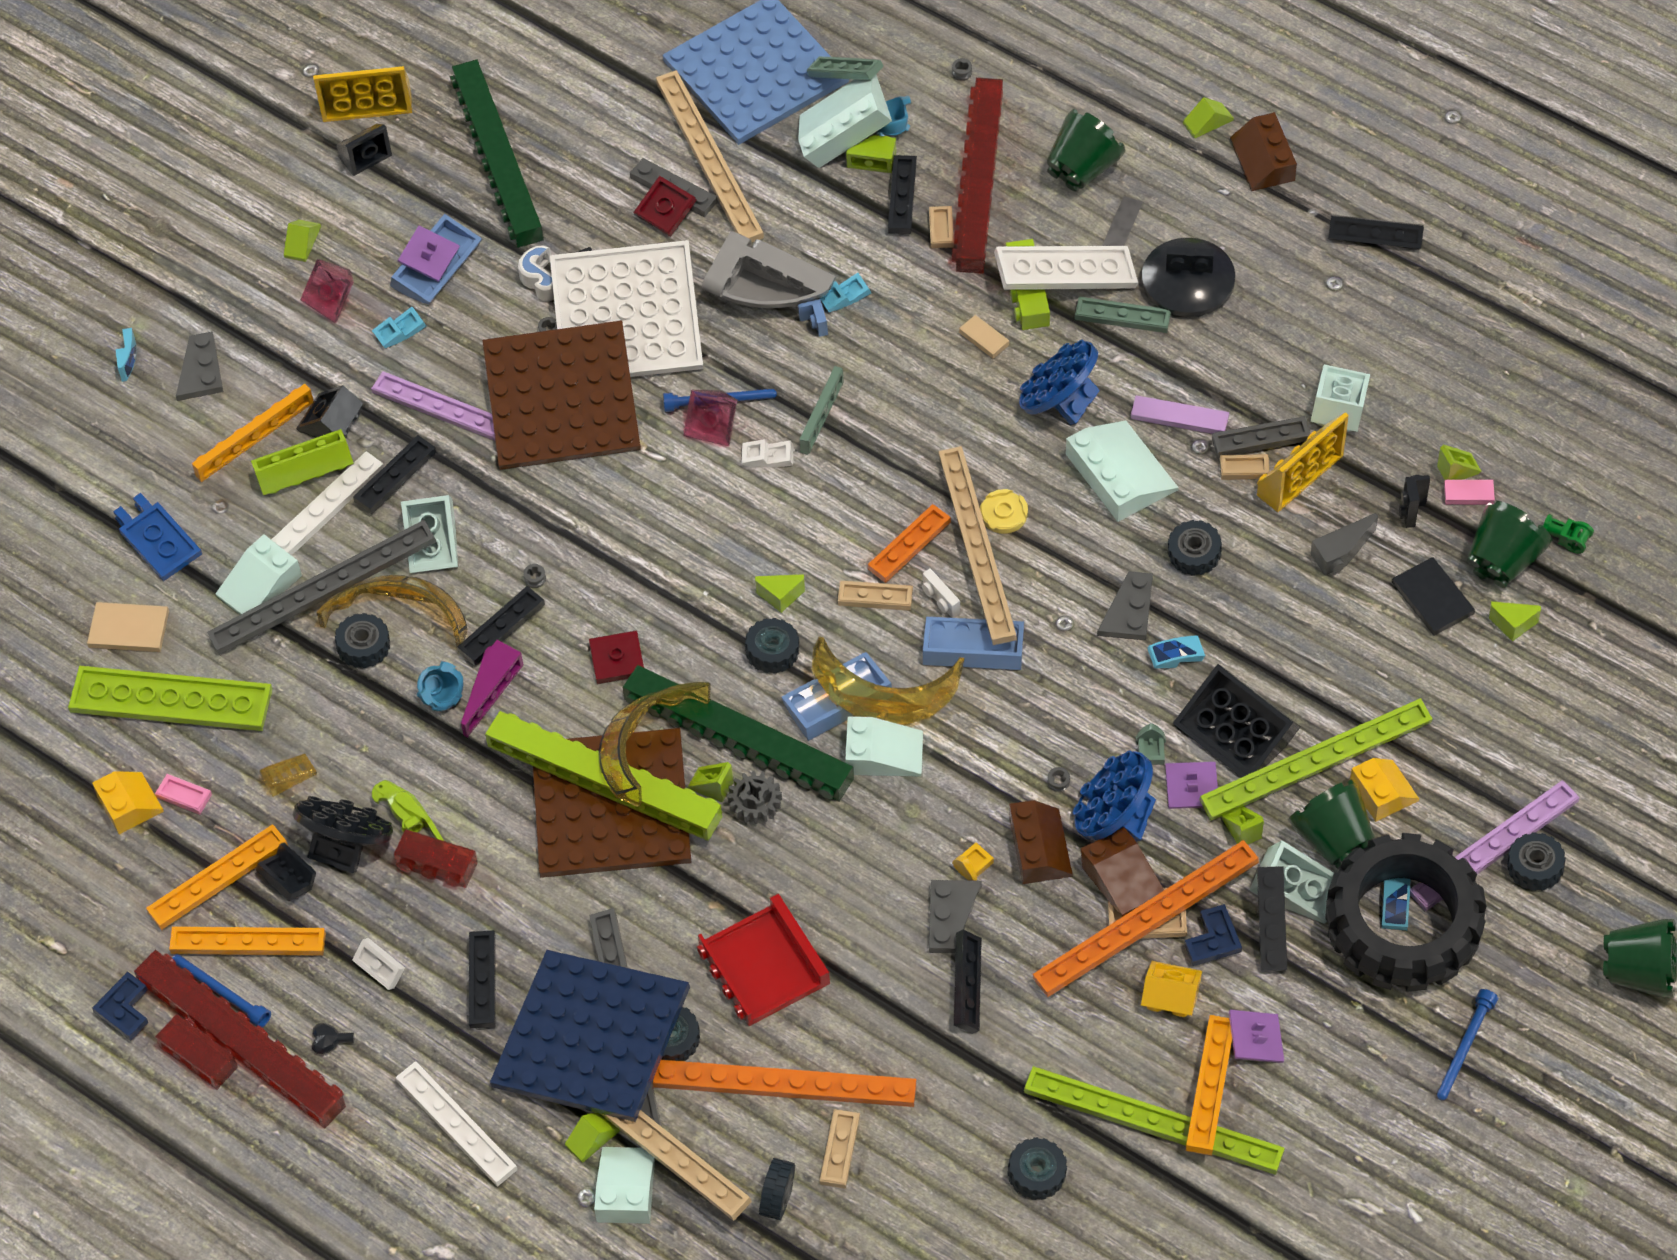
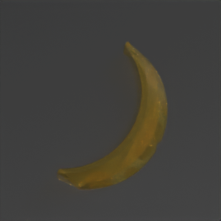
M818 637L813 647L811 670L815 679H818L822 688L829 695V699L837 707L841 706L851 713L852 717H874L908 726L911 723L934 716L953 698L959 686L965 658L959 657L955 665L948 672L930 683L911 688H891L868 682L852 673L834 656L824 637Z

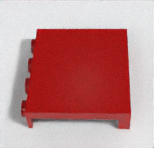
M779 893L770 898V906L707 939H704L702 934L698 935L699 945L696 948L700 957L703 960H708L712 976L715 980L720 979L723 984L721 988L725 997L728 1000H733L735 1003L734 1010L740 1020L744 1019L748 1026L830 984L829 971Z

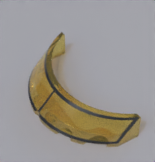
M385 575L363 580L335 595L317 611L320 627L326 628L328 619L333 611L349 608L358 595L371 593L436 604L445 613L448 624L453 628L456 647L465 640L468 631L466 620L460 607L447 592L431 582L405 575Z
M709 682L685 683L650 693L632 701L612 718L611 723L605 728L600 741L599 764L601 773H603L611 792L616 798L637 807L642 803V787L633 776L627 762L626 742L649 708L655 704L675 706L688 698L708 704L711 700V684Z

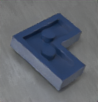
M1225 904L1200 911V917L1207 933L1184 941L1192 966L1242 952L1241 943Z
M127 971L92 1007V1010L97 1016L131 1041L149 1023L144 1015L132 1007L148 991L147 986Z

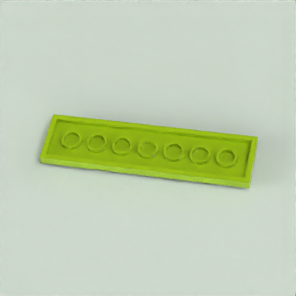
M79 666L68 709L70 713L263 731L272 694V685L257 682Z

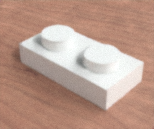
M931 569L922 573V589L926 595L932 596L937 601V605L943 613L947 612L951 618L960 614V600Z
M369 938L362 940L352 961L388 990L395 988L405 969L403 965Z

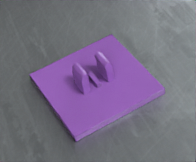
M418 226L397 262L439 282L460 245Z
M1216 762L1165 763L1168 808H1203L1199 800L1200 796L1218 788Z
M1229 1010L1235 1059L1284 1062L1278 1014Z

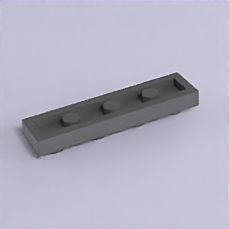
M642 158L630 172L631 179L648 188L652 187L660 175L697 199L690 210L703 217L718 202L716 195L645 158Z
M1303 416L1212 433V442L1217 458H1220V455H1236L1305 442L1311 433L1306 418Z

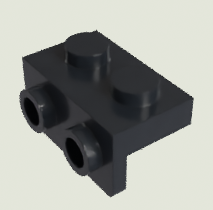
M1429 475L1405 477L1404 490L1401 491L1402 503L1399 504L1400 519H1404L1406 528L1416 526L1419 506H1426L1430 485Z
M284 842L279 844L277 854L259 862L256 871L288 901L311 891L316 877V871Z

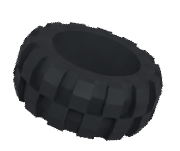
M1402 833L1401 839L1391 840L1390 835L1386 834L1368 840L1366 848H1355L1342 860L1341 868L1338 872L1334 873L1328 890L1325 920L1328 922V936L1334 951L1343 954L1345 957L1344 964L1357 976L1361 977L1365 973L1373 978V985L1391 990L1392 984L1404 985L1406 992L1427 990L1429 983L1436 982L1437 985H1442L1457 976L1459 969L1463 965H1468L1478 950L1486 923L1485 911L1487 905L1484 888L1476 883L1477 873L1463 857L1457 860L1453 856L1454 848L1437 839L1433 845L1420 841L1421 834ZM1395 878L1415 880L1429 886L1442 897L1450 911L1452 925L1439 938L1423 945L1403 946L1394 944L1381 938L1370 929L1360 912L1359 901L1368 890L1385 880Z

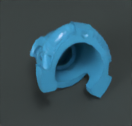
M899 96L886 101L892 122L879 129L877 135L895 136L908 131L910 125L908 124L906 106L911 104L910 96Z
M441 661L440 666L427 667L418 677L417 697L434 711L450 709L462 697L463 676L460 671L455 669L456 666L451 663Z

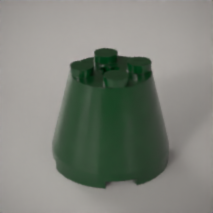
M1072 109L1065 117L1048 156L1047 164L1049 168L1047 172L1056 179L1058 177L1062 179L1070 190L1076 192L1119 161L1126 151L1125 146L1121 142L1118 144L1112 135L1114 131L1104 122L1090 113L1086 112L1085 115L1078 114L1076 109Z
M1496 501L1495 504L1488 503L1482 513L1467 561L1474 567L1473 573L1481 579L1488 577L1496 585L1506 588L1511 581L1546 551L1552 542L1549 532L1542 525L1537 527L1532 520L1526 517V512L1502 501Z
M1353 779L1347 782L1348 785L1345 787L1341 782L1322 792L1309 801L1310 803L1303 808L1304 811L1302 813L1299 810L1295 811L1288 819L1292 828L1332 866L1335 865L1337 869L1341 868L1342 860L1355 848L1360 847L1364 849L1368 845V840L1375 838L1359 788Z
M1675 919L1647 922L1610 931L1609 935H1604V950L1608 953V961L1603 962V976H1606V979H1609L1611 984L1663 998H1674L1675 990H1673L1671 983L1677 981L1676 937L1671 931H1676Z

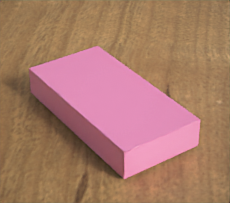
M1493 480L1444 481L1445 505L1494 504Z
M166 774L155 795L160 800L200 815L212 793L211 790Z

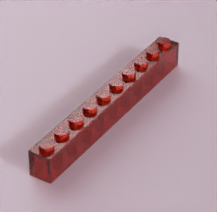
M976 78L975 87L971 86L970 100L974 101L973 104H969L968 118L972 119L971 122H967L966 135L970 137L969 140H965L964 153L968 154L967 158L963 157L962 171L966 172L965 176L961 175L960 189L964 190L963 194H959L958 207H961V212L956 214V226H959V230L954 232V244H957V249L953 248L952 262L956 263V272L984 274L1003 99V79Z
M155 949L134 970L136 978L144 983L152 994L324 1129L346 1107L343 1098L344 1093L338 1086L327 1084L321 1073L315 1069L313 1071L308 1069L306 1063L298 1055H290L287 1052V1048L280 1041L276 1040L274 1042L268 1038V1033L259 1025L254 1027L249 1023V1018L243 1012L238 1011L236 1013L231 1009L230 1003L221 996L217 998L213 995V991L204 982L199 984L195 981L193 974L186 968L180 969L177 967L174 959L168 954L162 955Z

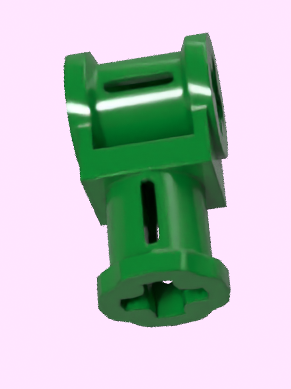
M1551 514L1546 517L1543 527L1550 535L1559 538V545L1566 547L1569 551L1576 554H1581L1585 551V544L1594 533L1593 528L1585 522L1574 521L1568 518L1567 522L1564 523L1554 519Z

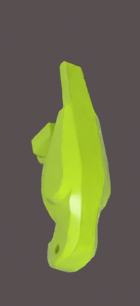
M383 780L373 787L371 794L374 802L377 804L380 801L388 802L391 812L402 823L401 830L403 833L411 837L422 831L423 826H426L440 846L445 845L435 824L413 794L388 780Z

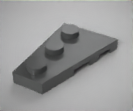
M213 331L189 336L176 392L177 401L224 392Z
M1131 571L1127 573L1097 630V636L1146 641L1153 573Z
M931 880L929 953L956 952V932L965 929V924L969 914L972 912L977 894L982 887V881Z

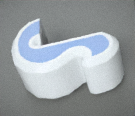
M544 245L535 246L527 250L519 259L518 271L523 285L535 289L537 298L542 301L554 300L552 274L544 269L550 263L551 250L550 247Z

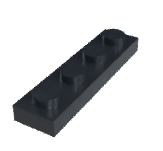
M894 155L888 233L911 234L917 156Z
M1331 215L1328 239L1421 249L1424 225Z
M417 435L353 496L354 502L370 514L374 513L436 453L435 446Z
M526 586L458 645V652L476 666L483 659L484 652L489 646L492 647L496 640L503 642L545 605L544 599L530 587Z
M1284 866L1257 867L1261 971L1287 970Z
M963 929L956 932L954 1026L973 1034L980 1031L982 938Z
M495 930L469 932L470 1029L496 1027Z

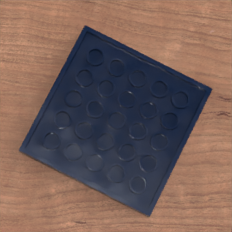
M546 950L490 1080L492 1088L636 1122L689 992V982Z

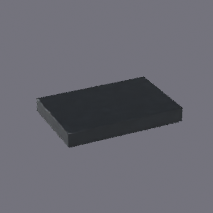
M1434 557L1392 578V584L1433 636L1475 614L1474 607Z

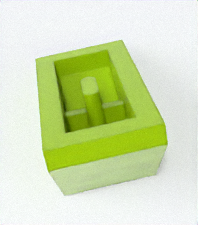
M1203 97L1183 120V124L1191 135L1197 138L1234 121V118L1221 102Z
M300 219L288 223L284 258L306 262L320 231L321 224Z
M1444 444L1440 447L1437 467L1444 480H1463L1482 472L1472 453Z
M804 574L755 576L756 593L781 613L805 592Z
M1491 601L1489 619L1513 642L1538 623L1541 606Z
M729 762L698 767L688 788L723 802L729 792V786H732L734 783L732 765Z
M1243 806L1221 816L1237 844L1244 840L1248 845L1262 839L1264 820L1261 815Z
M594 1112L583 1115L565 1142V1146L583 1163L621 1130L599 1113Z

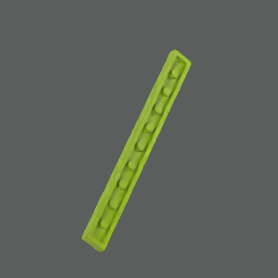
M1420 698L1203 794L1199 800L1212 821L1428 725L1433 719Z
M1035 1066L1032 1067L1024 1093L1186 1146L1191 1117ZM1217 1126L1212 1154L1276 1175L1285 1148Z

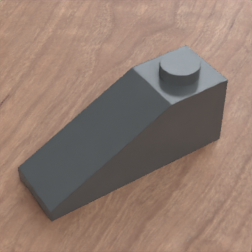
M1376 513L1312 541L1310 554L1325 576L1332 572L1338 573L1346 567L1376 531L1378 515Z

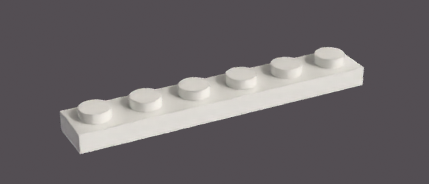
M366 451L271 540L292 556L349 503L353 496L384 468V464Z
M416 1061L396 1077L397 1083L497 1187L517 1171V1166Z

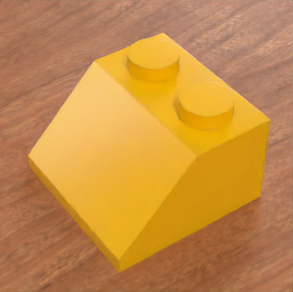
M1372 758L1351 769L1350 780L1353 779L1359 788L1364 806L1375 822L1419 801V797L1393 760Z
M114 771L92 782L97 797L118 834L164 812L142 772Z
M1151 961L1145 978L1141 1006H1146L1148 1010L1155 1012L1162 1010L1171 1011L1172 1014L1179 1017L1192 1016L1203 971Z

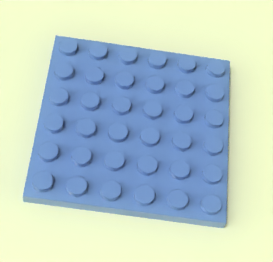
M760 0L662 55L666 65L672 71L677 70L684 85L738 145L849 82V79L819 78L808 75L806 70L819 56H831L779 0Z

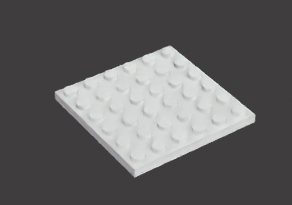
M688 240L550 255L557 329L622 320L630 377L703 369Z

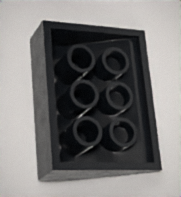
M1219 664L1215 666L1173 722L1175 726L1240 777L1266 767L1289 744L1301 728L1299 724Z

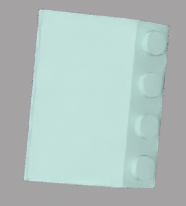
M877 75L871 81H851L800 115L799 144L803 156L816 167H822L892 122Z
M1127 421L1088 427L1066 438L1067 457L1117 522L1178 491L1179 487Z

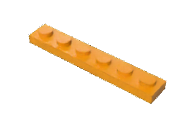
M306 384L294 389L284 399L274 403L267 411L257 415L250 423L237 429L233 435L217 443L206 454L199 456L192 463L195 476L203 482L309 407L314 401L311 389Z
M273 824L148 906L146 908L147 913L158 927L163 930L256 868L259 862L277 854L279 844L283 842L287 844V841Z
M172 927L169 950L171 954L324 955L326 932L325 928Z
M1209 1015L1185 1151L1212 1156L1232 1042L1230 1018Z

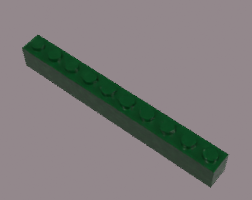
M478 59L452 66L453 76H450V81L453 89L458 90L456 97L459 106L464 105L465 109H462L465 122L470 121L471 125L468 126L471 138H476L477 140L475 147L478 156L483 155L484 159H481L484 172L489 171L490 175L487 176L490 188H495L496 190L494 197L497 206L501 205L503 208L500 212L503 222H508L509 224L507 232L510 240H515L517 248L544 241L541 223Z
M637 665L622 687L624 700L633 707L639 705L638 707L647 710L650 715L664 718L675 727H683L694 736L704 737L715 746L725 747L733 751L738 757H746L754 761L759 767H767L775 771L782 778H790L798 782L803 788H811L827 799H834L840 802L854 780L853 766L690 689H674L686 687Z

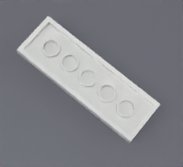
M1128 246L996 247L994 251L1004 290L1136 288L1138 284Z

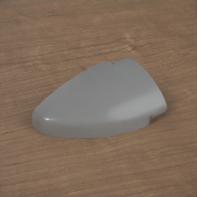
M731 231L705 276L701 288L735 304L763 309L785 308L824 297L829 293L836 280V276L764 241L756 239L752 245L751 239Z

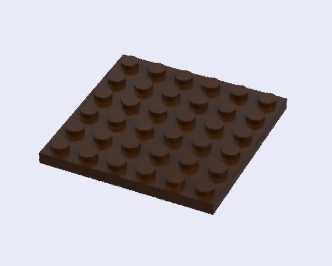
M622 320L482 340L500 470L641 450Z
M680 728L621 734V760L627 762L633 768L638 770L644 769L654 777L661 780L668 779L675 786L682 789L685 788ZM619 734L604 735L601 751L608 757L619 760L617 749ZM602 735L569 738L567 740L572 742L578 741L585 745L586 748L596 751L599 750ZM533 766L540 878L692 863L688 832Z

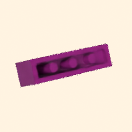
M496 640L492 647L489 646L484 652L461 721L463 735L467 738L524 666L522 653L499 640Z

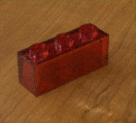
M405 829L393 854L396 866L402 871H413L430 880L439 879L453 887L461 886L467 888L478 864L475 850Z
M176 1014L155 1036L162 1050L216 1090L238 1068L234 1058L236 1056L235 1053L227 1046H219L216 1043V1039L206 1031L204 1033L200 1032L196 1024L187 1017L183 1019Z

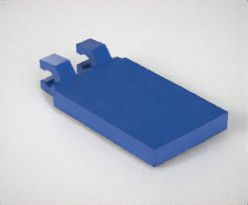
M141 493L133 497L134 505L141 513L134 519L131 518L122 506L113 511L116 516L115 520L121 525V528H119L120 534L163 582L202 555L201 549L159 502L152 506Z

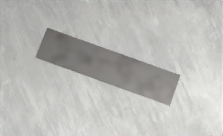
M1123 197L1102 246L1125 245L1143 201Z

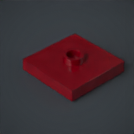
M659 175L633 213L671 237L697 199Z
M637 630L589 639L597 684L628 679L637 665L644 667Z

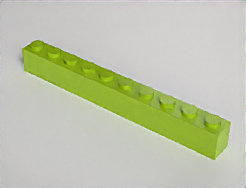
M499 711L485 733L487 745L492 749L709 841L722 819L721 805L716 800L701 797L691 789H682L675 786L668 779L661 780L654 777L644 769L638 770L633 768L623 760L621 761L624 770L637 789L616 795L603 776L599 762V750L593 751L578 741L572 742L567 740L561 734L546 731L536 723L525 722L515 714H506ZM601 751L602 767L614 790L618 792L632 788L633 786L622 771L619 760H614Z

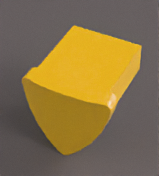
M974 843L962 855L955 858L952 864L964 878L976 881L977 877L994 863V858L978 843Z

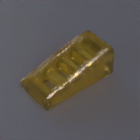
M305 753L259 770L261 778L272 797L317 774ZM303 763L307 770L302 771L299 765ZM294 768L297 773L292 774L290 769ZM285 772L288 777L283 778L281 774Z

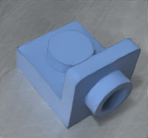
M821 300L798 304L800 321L810 320L812 329L817 328L819 337L828 335L827 320Z

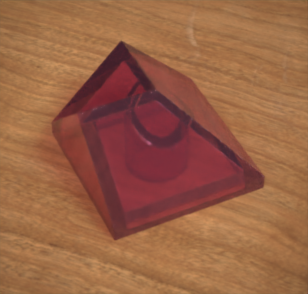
M317 259L300 300L332 322L337 323L354 283L350 269Z
M692 389L683 436L730 446L737 399L719 390Z

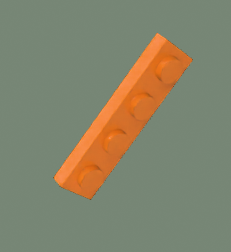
M932 504L867 564L868 570L886 583L951 523V517Z

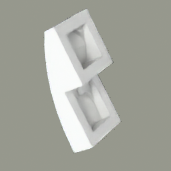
M765 439L742 443V464L750 467L792 466L794 445L791 440L768 444Z

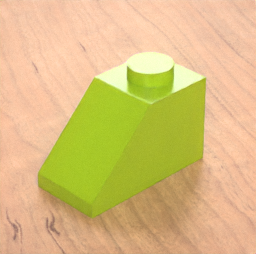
M873 135L851 147L846 152L847 168L892 173L894 155L897 153L896 138Z

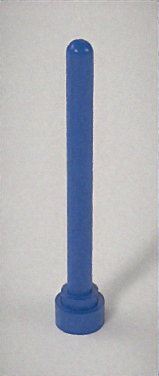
M775 389L683 397H678V395H673V393H663L665 412H674V409H679V406L775 398L777 392Z
M173 955L172 962L248 1014L250 1023L260 1029L268 1023L271 1018L270 1010L262 1005L253 1006L181 955Z
M1480 989L1475 998L1477 1009L1437 1093V1097L1440 1100H1445L1448 1097L1486 1012L1494 1009L1498 1001V996L1490 990Z

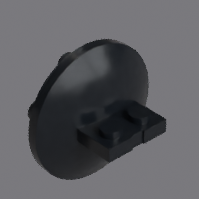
M1177 238L1159 245L1148 255L1142 269V285L1148 298L1157 307L1169 310L1171 315L1201 317L1220 308L1230 298L1235 286V268L1230 257L1217 245L1198 238Z
M308 796L307 800H300L295 804L292 814L298 823L313 833L307 858L324 864L334 865L336 868L350 873L357 872L363 846L386 843L391 840L393 834L392 823L378 816L377 810L369 807H363L362 809L354 807L352 801L341 799L338 803L325 801L315 796ZM353 810L361 811V812H354V814H352V811H353Z

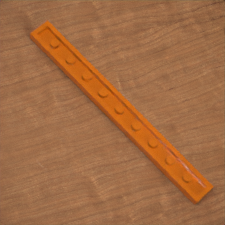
M1244 840L1033 973L1034 981L1047 997L1053 995L1258 864L1259 857Z
M661 1060L653 1079L654 1088L914 1107L917 1084L916 1079L672 1060Z

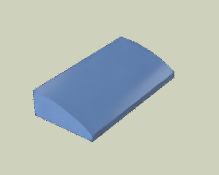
M446 214L439 219L430 231L460 245L440 281L437 282L403 264L391 277L390 286L426 304L431 303L482 241L481 237Z
M926 617L923 665L1021 670L1024 621H1013L1017 640L993 645L985 619Z
M864 652L785 694L781 698L793 720L809 741L848 720V717H854L893 696V690L888 678L868 653Z

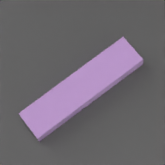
M1136 395L1131 419L1212 434L1226 431L1229 412Z

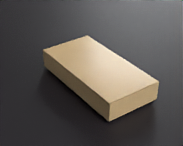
M952 206L929 207L931 248H953Z
M976 315L959 328V333L992 359L1009 346L1007 338Z
M1268 454L1220 455L1221 480L1259 479L1263 474L1270 472Z

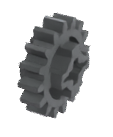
M752 771L749 777L742 773V780L734 779V786H729L727 799L728 803H730V811H735L737 819L744 816L745 823L750 819H754V823L758 824L759 818L767 822L768 814L771 816L776 815L775 808H781L782 792L780 791V784L774 783L773 776L766 779L765 772H762L760 776H756L755 771Z

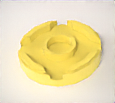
M1002 489L991 492L980 506L984 525L996 533L1006 534L1015 532L1025 524L1028 518V505L1024 497L1013 493L1012 490Z

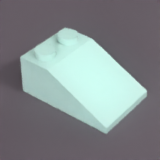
M1324 364L1310 422L1324 426L1343 413H1347L1349 415L1347 432H1358L1370 374Z
M446 495L402 501L404 530L425 520L436 540V543L408 557L410 574L458 567L456 526L452 498Z
M263 534L244 552L216 592V596L241 615L285 592L302 576L298 560Z
M848 717L846 763L853 766L854 775L922 776V730L874 717Z
M1284 841L1268 847L1260 867L1284 866L1285 909L1321 923H1326V901L1334 872ZM1257 874L1249 889L1256 895H1258Z
M602 1147L594 1208L597 1222L650 1224L655 1158L643 1148Z

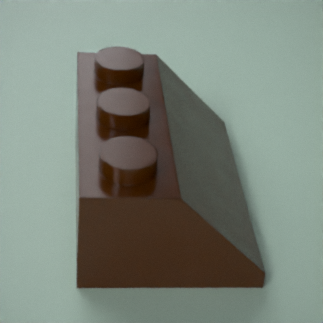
M1275 112L1253 117L1230 137L1251 191L1295 181L1297 163Z
M1036 800L1009 804V820L1022 884L1073 877L1059 808Z

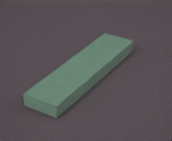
M819 56L806 71L810 77L871 81L884 65L878 59Z
M1086 297L1078 298L1075 312V320L1162 333L1168 332L1171 312L1163 308Z
M834 366L799 439L800 453L810 454L844 383L843 370L840 367Z

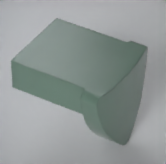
M1150 723L1138 732L1135 740L1138 744L1139 752L1145 755L1152 765H1164V743H1166V736L1161 728Z

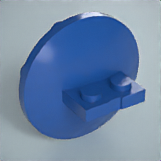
M1083 339L1072 345L1066 343L1044 364H1038L1032 370L1033 376L1020 387L1022 391L1019 400L1020 407L1030 415L1042 413L1055 407L1070 425L1076 424L1086 411L1087 406L1091 404L1100 391L1088 377L1098 358L1096 347L1091 342L1084 341Z
M1129 750L1117 757L1111 756L1093 779L1082 786L1080 790L1082 796L1072 812L1075 815V828L1079 834L1088 840H1099L1124 827L1136 842L1141 841L1147 826L1148 817L1151 815L1156 801L1148 793L1153 776V767L1151 761L1145 755ZM1084 797L1088 799L1087 806L1082 803Z

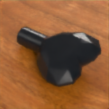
M319 1023L313 1028L315 1040L312 1043V1050L316 1054L328 1053L335 1049L339 1043H354L355 1041L354 1032L339 1033L335 1027L326 1023Z

